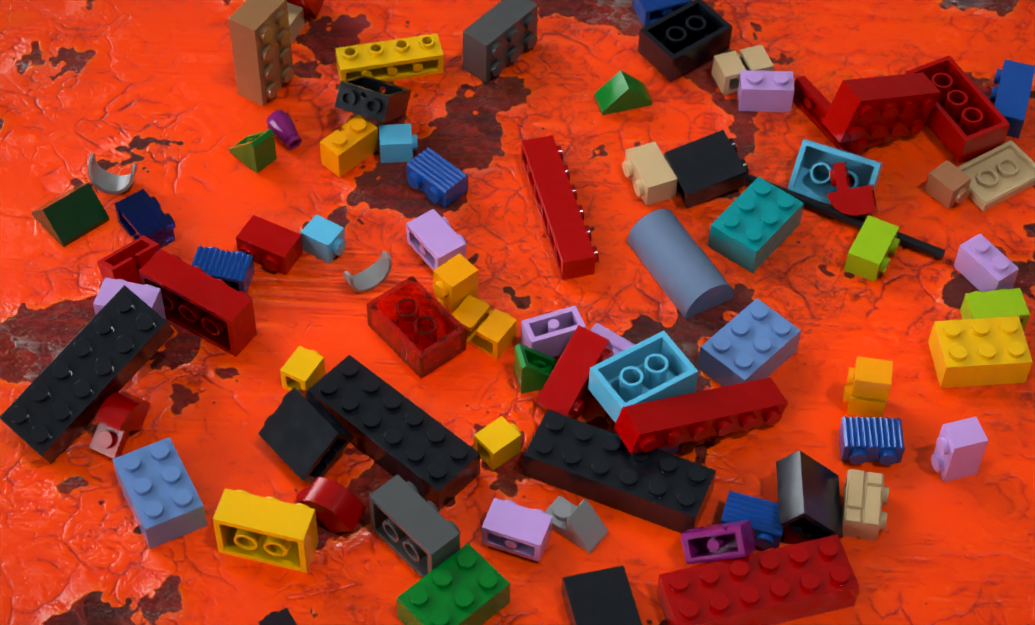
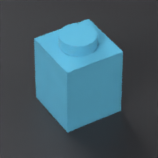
M411 124L379 125L381 163L410 162L413 159V151L418 150L417 134L412 135Z
M317 214L300 232L302 235L303 251L329 264L337 255H341L346 247L344 227Z

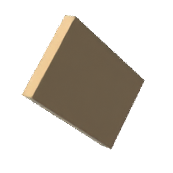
M1012 140L957 167L971 178L968 198L983 212L1035 185V162Z

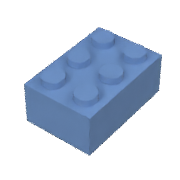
M756 298L700 347L697 368L723 387L767 378L797 352L801 330Z
M170 437L112 459L117 481L149 549L207 526L204 505Z

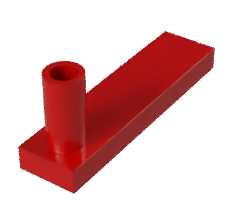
M805 76L795 79L793 102L837 149L862 156L865 148L885 141V138L839 143L822 123L831 103Z

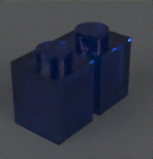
M144 189L114 203L118 222L130 236H133L134 240L144 235L158 243L160 248L175 241L173 229L176 228L173 218L169 213L165 214L161 210L158 200L154 196L150 197Z

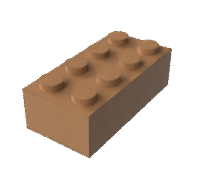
M246 0L228 18L237 92L239 95L261 106H264L270 99L274 98L278 90L285 83H288L294 75L287 0Z

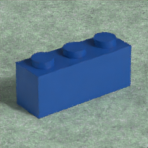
M1005 59L1003 68H997L993 84H997L998 87L993 86L989 100L994 103L997 110L1010 123L1007 136L1019 139L1025 120L1035 66Z

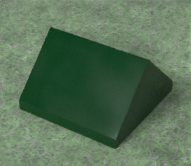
M90 183L77 185L32 211L33 217L63 248L109 221V216Z

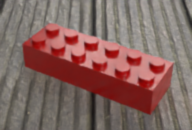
M837 534L752 553L747 557L725 559L659 574L656 594L667 625H774L852 607L855 605L860 586Z

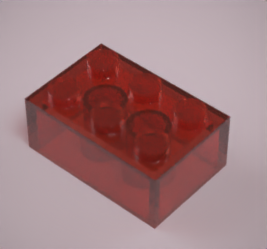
M413 276L367 303L368 326L421 379L466 350V328Z

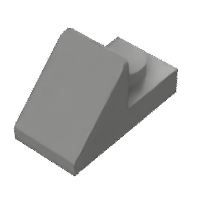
M559 495L545 511L553 516L552 530L589 554L595 550L608 534L609 530L585 499L578 506H575Z

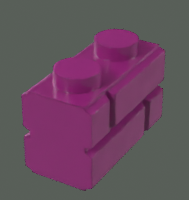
M750 520L690 528L681 534L687 565L747 557L756 550Z

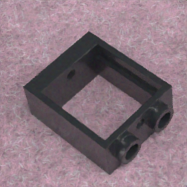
M361 75L340 81L335 107L384 123L406 115L411 90ZM381 87L385 88L384 93L381 91Z

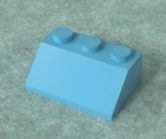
M803 139L787 189L832 205L827 193L837 191V186H832L829 171L834 170L833 164L847 162L851 188L873 184L875 192L884 163Z

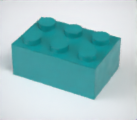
M758 177L711 224L708 246L751 273H754L800 225L804 203Z

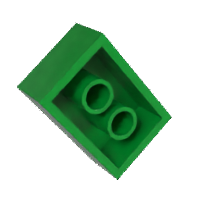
M467 543L396 598L397 617L405 625H482L510 603V583Z

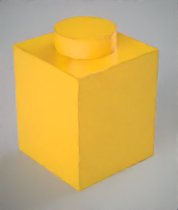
M299 345L280 370L282 387L289 391L294 387L308 391L310 387L326 375L324 357L315 350H308Z
M501 416L474 434V449L480 453V458L492 470H495L521 452V432L515 424L509 423Z

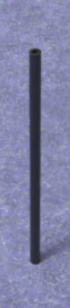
M747 174L746 185L750 186L758 177ZM771 183L802 201L805 208L859 229L862 228L866 220L859 216L843 214L831 205ZM898 232L897 238L901 239V245L942 260L945 254L944 249Z

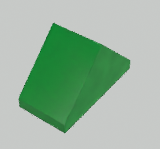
M622 70L594 93V98L602 115L652 105V100L644 83Z
M272 129L250 134L229 148V151L254 172L258 173L277 159L274 132Z
M518 343L515 346L514 372L521 394L542 390L558 360Z

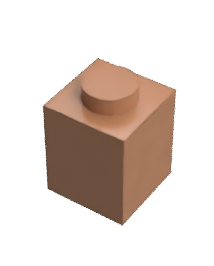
M947 160L929 172L924 191L944 207L950 209L955 204H961L967 199L970 193L971 178Z

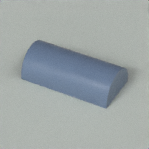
M658 209L642 217L632 227L627 238V244L685 319L733 299L734 290L671 210Z

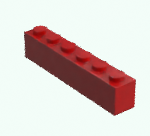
M553 135L522 140L521 160L561 279L567 280L594 275L595 263L599 262L598 250L596 246L591 245V230L589 225H584L582 205H577L576 188L574 184L570 185V172L568 165H563L561 146L556 145Z
M768 377L625 406L622 408L614 428L630 454L642 451L650 452L656 448L674 447L680 443L693 440L701 441L707 437L724 436L735 431H748L758 426L774 425L781 420L788 402L773 379Z

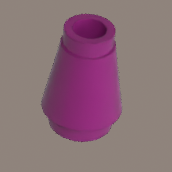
M277 110L269 115L266 120L267 129H272L274 136L287 146L288 149L298 147L302 139L290 114L285 113L283 110Z

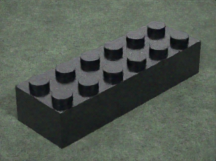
M124 285L3 412L0 419L45 460L52 464L95 418L103 402L111 394L119 392L172 336L174 330L164 318Z
M348 355L308 389L354 436L350 441L353 445L393 476L398 474L405 482L410 481L418 490L419 495L426 502L429 500L434 503L439 511L480 474L479 452L351 355Z
M547 409L524 454L523 475L682 534L690 528L697 527L713 492L716 470L659 449L630 454L619 435Z

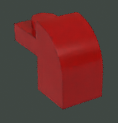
M847 162L833 164L834 170L829 171L832 186H837V191L827 193L832 206L839 212L852 216L877 212L873 184L851 188Z
M127 392L111 394L100 406L94 418L98 424L89 448L113 459L121 456L129 432L141 431L151 403Z
M317 477L312 486L304 487L299 491L294 504L301 503L315 509L316 517L331 533L352 532L366 509L361 501L345 486L323 477Z

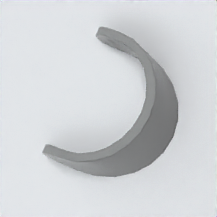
M95 153L90 154L88 162V174L92 183L102 192L114 195L121 194L130 188L138 168V164L134 163L131 173L128 175L109 173L98 165Z
M384 251L380 258L367 269L352 276L348 271L343 272V278L356 292L372 290L381 284L390 273L392 267L391 257L387 251Z

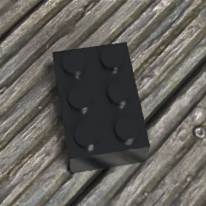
M693 0L640 29L638 52L667 79L673 81L714 58V55L730 48L733 26L704 1Z

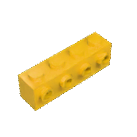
M437 33L335 48L336 66L340 81L366 75L389 82L444 73V54Z

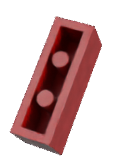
M580 325L577 326L536 399L540 409L544 411L548 409L573 419L575 417L578 418L582 414L585 407L584 400L590 392L588 389L590 367L612 357L614 354L609 339Z

